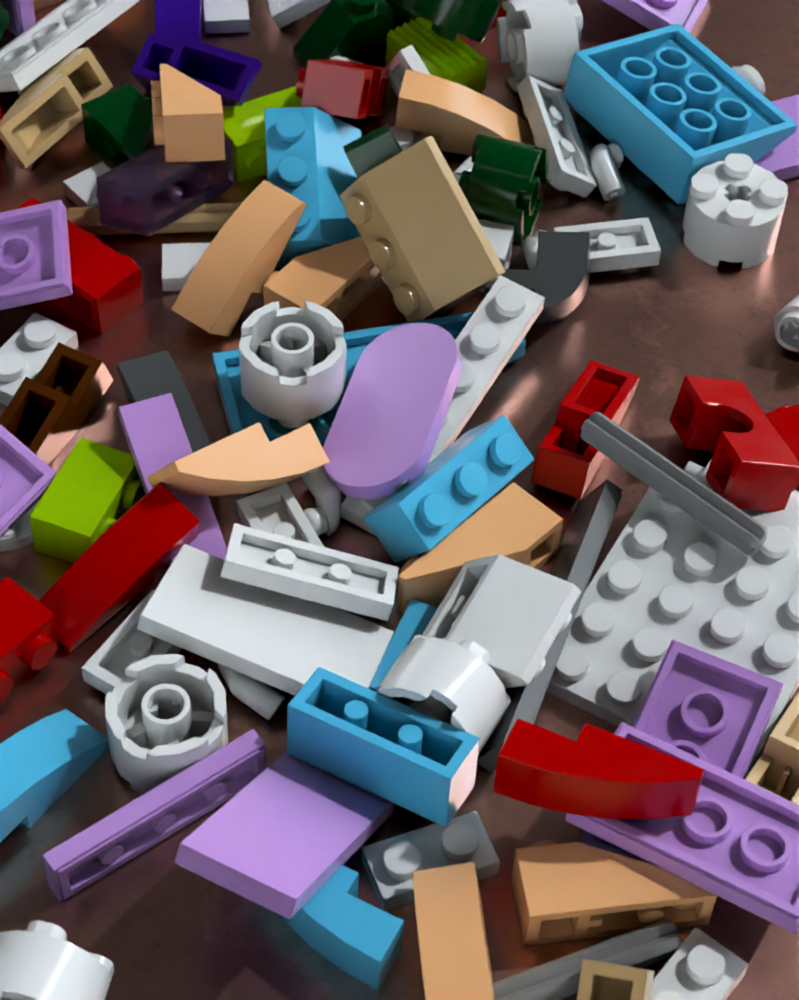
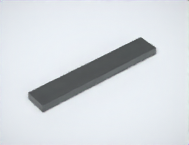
M609 480L604 481L586 495L575 507L549 574L573 583L582 592L570 611L572 613L570 623L563 632L556 636L544 657L546 663L541 674L528 686L505 688L511 702L480 751L477 759V764L489 772L496 770L498 754L517 718L534 724L622 497V489Z

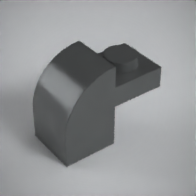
M539 231L536 270L505 269L506 272L501 275L545 297L544 307L536 319V324L551 323L564 318L576 309L584 298L589 284L590 233ZM498 278L484 287L486 295Z

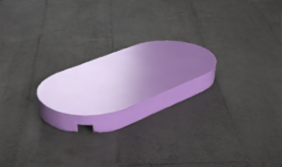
M422 322L400 325L379 335L360 355L323 446L330 461L324 465V468L330 479L345 495L357 499H377L397 492L395 486L401 484L406 479L410 484L420 476L427 466L463 366L453 336L444 328Z

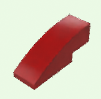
M591 360L560 403L555 424L538 446L530 482L581 500L605 457L604 454L581 438V427L584 421L594 412L602 413L620 426L637 388L640 376Z
M161 482L105 531L39 600L40 603L55 614L59 642L69 654L150 585L155 579V573L178 554L184 543L189 545L197 538L200 521Z
M517 718L497 757L493 792L533 806L574 815L610 819L679 817L692 815L705 769L585 723L578 739L574 741Z

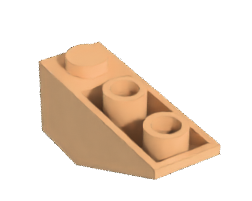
M159 64L160 80L151 81L155 146L165 145L166 163L225 160L224 119L221 95L170 65Z
M512 482L498 495H493L472 516L457 526L430 551H427L421 557L414 556L404 564L397 577V609L404 613L411 599L432 606L441 604L466 561L500 554L535 569H540L559 550L563 518Z

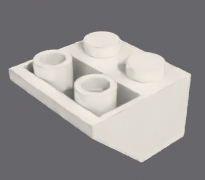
M500 554L466 561L422 635L448 640L459 644L462 640L474 641L489 653L491 658L489 666L494 670L505 688L528 686L543 671L546 663L544 657L556 636L563 632L570 623L572 617L570 611L582 591L573 583Z

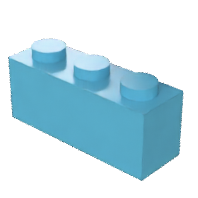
M502 415L468 430L428 463L420 476L410 484L408 481L396 490L397 492L392 493L363 518L394 563L430 551L535 459L507 417Z
M318 667L287 705L288 755L437 824L447 827L475 786L479 737L328 670Z

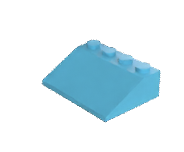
M678 23L574 52L564 90L567 103L610 143L619 145L623 154L678 205L687 202L691 179L702 167L718 161H724L725 157L731 153L746 154L755 163L794 134L798 126L797 123Z

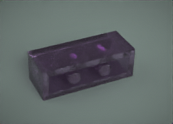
M224 139L225 160L166 163L165 145H158L97 177L96 195L99 203L100 224L149 237L233 187L232 140Z

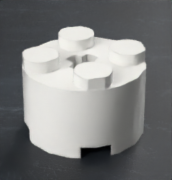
M567 0L503 1L502 7L504 11L507 10L506 17L497 18V44L500 62H510L514 77L509 78L507 81L514 92H518L517 86L527 75H531L552 86L566 85L574 52L581 51L579 50L578 32H581L583 29V15L579 5H569Z
M731 153L725 157L724 161H718L702 167L692 177L682 224L685 233L683 239L685 246L695 257L716 267L719 265V260L731 263L743 262L741 269L751 268L765 262L775 249L788 196L787 184L779 180L772 172L754 164L751 157L746 154Z
M279 301L255 310L242 323L241 339L238 346L241 394L256 411L272 419H277L286 428H300L306 425L309 419H314L330 411L345 393L347 345L344 338L343 324L330 310L309 301H305V308L286 307L279 309Z
M423 635L414 636L376 689V692L479 737L478 755L511 702L503 683L489 666L491 658L487 650L471 640H462L459 644L448 640Z
M152 655L130 664L125 669V677L115 685L112 693L108 691L105 697V719L111 758L119 774L129 782L131 789L141 795L228 744L225 688L213 670L209 668L207 673L198 666L187 664L183 655Z
M39 920L31 921L26 931L0 932V1000H105L114 973V965L108 958L89 953L66 941L67 933L60 926Z

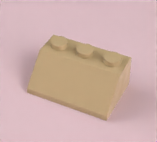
M433 136L422 139L361 175L339 195L345 205L348 218L357 227L369 250L371 261L380 270L393 294L396 307L405 316L407 322L431 319L456 308L506 272Z

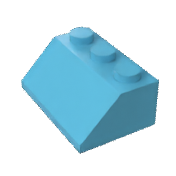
M315 107L265 108L267 181L307 204L275 268H284L295 257L361 236L355 224L348 218L345 205L339 196L358 179L344 152L343 146L360 138L361 130Z

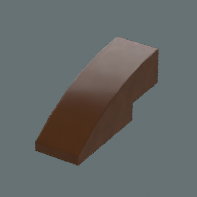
M58 342L36 380L25 377L2 414L0 424L49 465L85 423L112 383L113 378L103 361Z

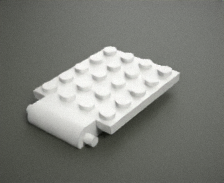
M711 460L706 468L689 461L684 471L712 490L706 480V473ZM649 487L585 590L546 692L619 727L621 722L632 726L672 639L783 683L782 692L745 776L746 779L763 753L769 735L783 716L799 686V491L794 490L791 492L785 510L769 512L740 509L768 530L764 544L751 556L737 549Z

